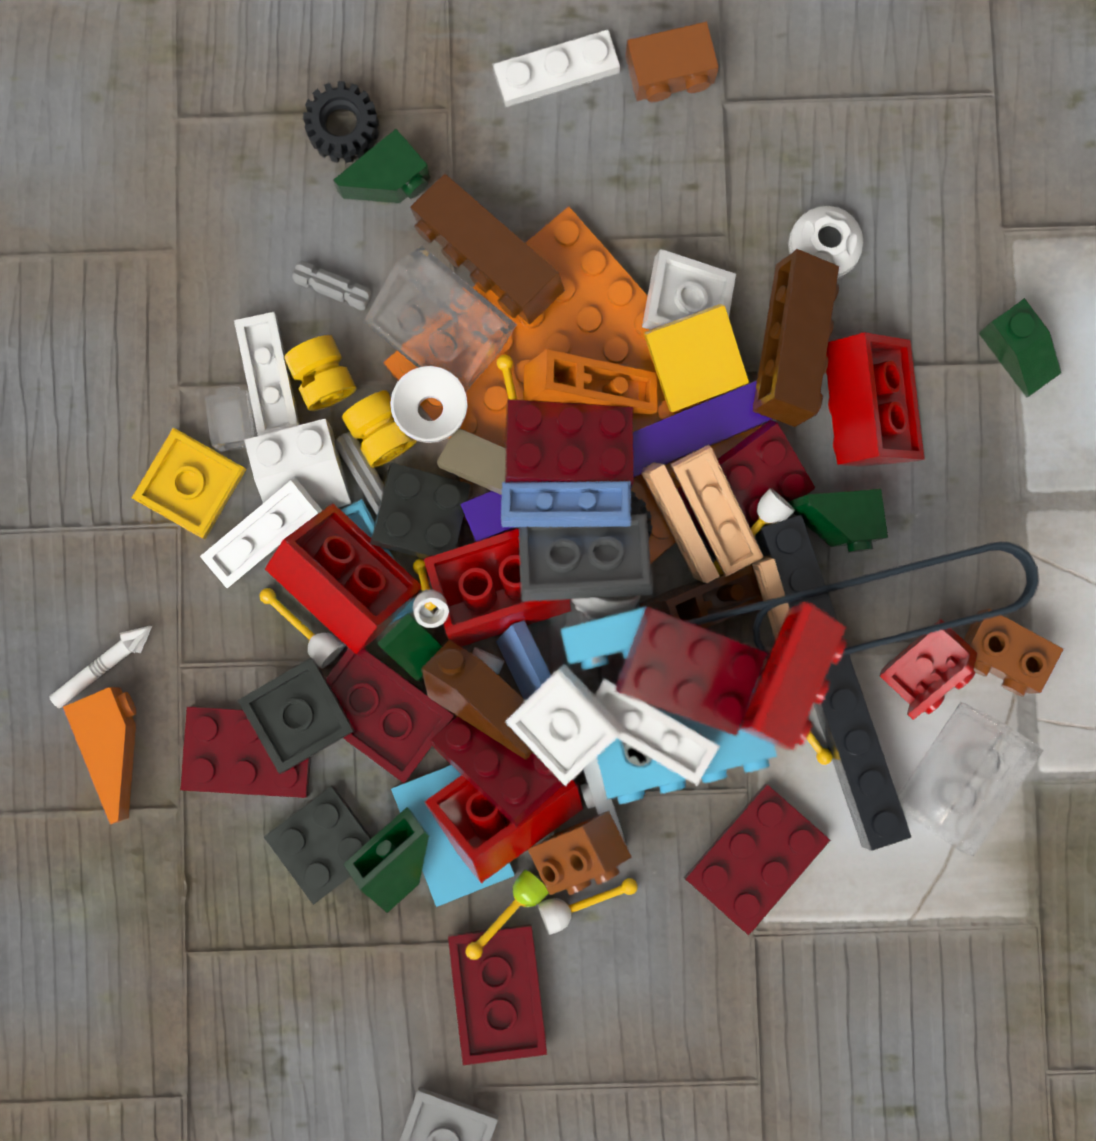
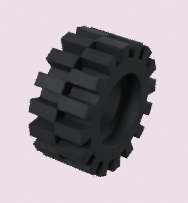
M338 81V88H332L330 82L324 84L325 92L321 93L317 88L312 93L314 100H307L305 104L307 112H303L304 127L311 145L314 149L317 148L319 155L324 158L327 155L330 156L332 162L338 163L339 158H344L345 163L352 162L351 156L357 155L359 159L364 155V149L370 150L374 147L373 139H378L379 135L377 127L379 126L378 116L374 103L370 101V97L365 90L361 93L359 87L351 83L350 88H347L345 81ZM338 109L349 110L357 117L356 127L345 136H336L326 128L327 118Z

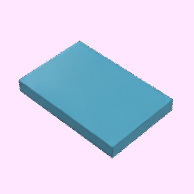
M452 765L391 789L400 813L408 807L429 835L422 871L436 907L515 876L511 863H509L486 881L480 883L457 854L426 806L425 801L461 776Z

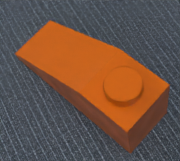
M546 349L524 366L523 400L633 407V414H654L657 412V373Z
M108 687L68 704L63 709L111 825L129 819L136 724L132 716L136 715L137 712L128 692L123 693L121 687Z

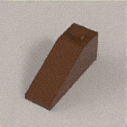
M750 564L727 577L725 574H722L709 583L697 580L639 603L640 608L647 607L685 622L763 602L753 566ZM731 617L696 626L706 629Z
M449 640L422 667L428 697L522 758L527 759L533 751L506 723L526 701L484 661Z

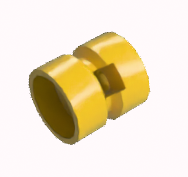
M323 335L309 339L292 348L284 356L293 378L302 381L298 389L309 411L321 410L337 404L357 390L347 367L339 366L342 356L332 335Z
M382 390L365 397L351 406L342 415V419L354 438H362L363 441L360 449L371 468L392 461L409 450L417 442V440L403 433L395 423L391 412V396L387 390Z

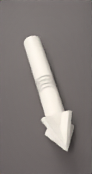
M152 626L119 633L121 637L119 642L49 696L52 703L57 708L63 707L130 653H141Z

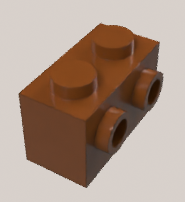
M707 21L627 40L625 57L636 101L647 99L649 102H659L670 97L671 93L687 90L688 93H698L708 89L711 84L715 83L719 67Z
M992 609L980 610L977 614L992 611ZM1003 615L972 622L963 639L977 652L974 671L987 677L988 673L1003 680L1001 683L1003 688L1021 697H1024L1026 693L1035 694L1042 692L1064 650Z
M609 811L556 832L528 849L550 895L567 889L569 895L575 894L592 884L591 879H595L597 885L604 883L619 875L620 871L617 866L632 857Z

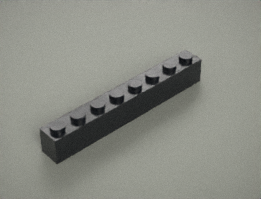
M802 515L760 529L756 534L763 557L774 558L785 596L825 586ZM828 593L788 603L789 608L805 602L838 622ZM843 655L837 664H830L824 678L830 681L827 693L820 705L815 703L813 705L827 747L832 753V761L861 847L873 851L912 838L850 655Z

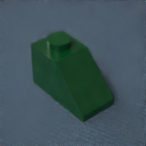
M395 129L333 179L339 195L343 199L401 203L407 197L413 199L421 194L428 185L427 181L430 179V174L426 162L402 134Z
M1025 298L979 332V335L1026 398L1061 374L1050 331Z
M881 489L808 494L788 501L795 510L793 514L796 516L802 515L804 523L830 547L847 546L848 553L872 550V542L888 538Z
M409 613L377 643L419 682L424 678L422 667L443 647Z
M406 807L344 863V866L359 890L388 913L419 885L429 835L413 812Z

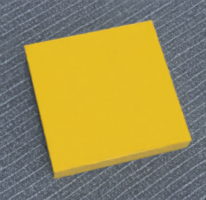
M718 304L643 332L668 409L671 412L749 384L729 317L723 304Z
M173 427L133 494L132 499L205 540L247 469Z

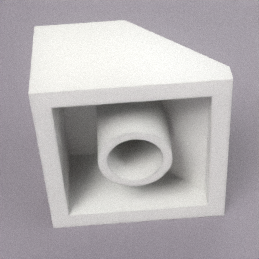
M326 418L244 440L254 480L263 503L289 481L296 478L322 510L332 503L338 508L352 505L338 449L335 446L333 429Z

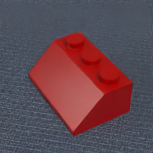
M863 332L828 342L826 356L829 361L825 373L828 380V408L832 415L833 450L836 455L837 465L862 467L925 460L911 340Z
M332 503L284 538L265 567V570L357 655L382 633L422 588L421 584L381 547L370 544L371 538Z
M519 528L424 559L433 590L440 592L448 605L449 614L443 623L447 637L460 647L502 634L512 624L525 621L527 625L572 611L569 599L522 602Z
M805 602L789 608L750 699L739 730L785 750L794 751L797 744L803 746L813 724L812 721L808 720L813 704H821L829 687L830 681L824 679L831 663L837 664L845 650L847 640L843 639L842 635L846 627Z
M462 775L425 801L426 806L457 854L480 883L486 881L583 810L579 791L573 780L558 789L517 827Z

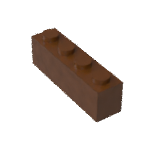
M444 174L410 206L417 221L414 225L416 231L428 243L431 244L434 240L443 247L441 250L443 255L456 268H459L461 265L466 267L471 272L469 277L484 293H487L489 290L494 292L499 297L497 300L499 305L512 318L515 319L519 315L530 325L565 291L558 271L448 175Z
M796 249L776 264L753 412L793 427L818 414L823 403V395L821 393L823 375L827 370L829 361L826 356L828 339L834 328V321L832 320L833 305L839 293V284L837 283L838 265L799 249Z

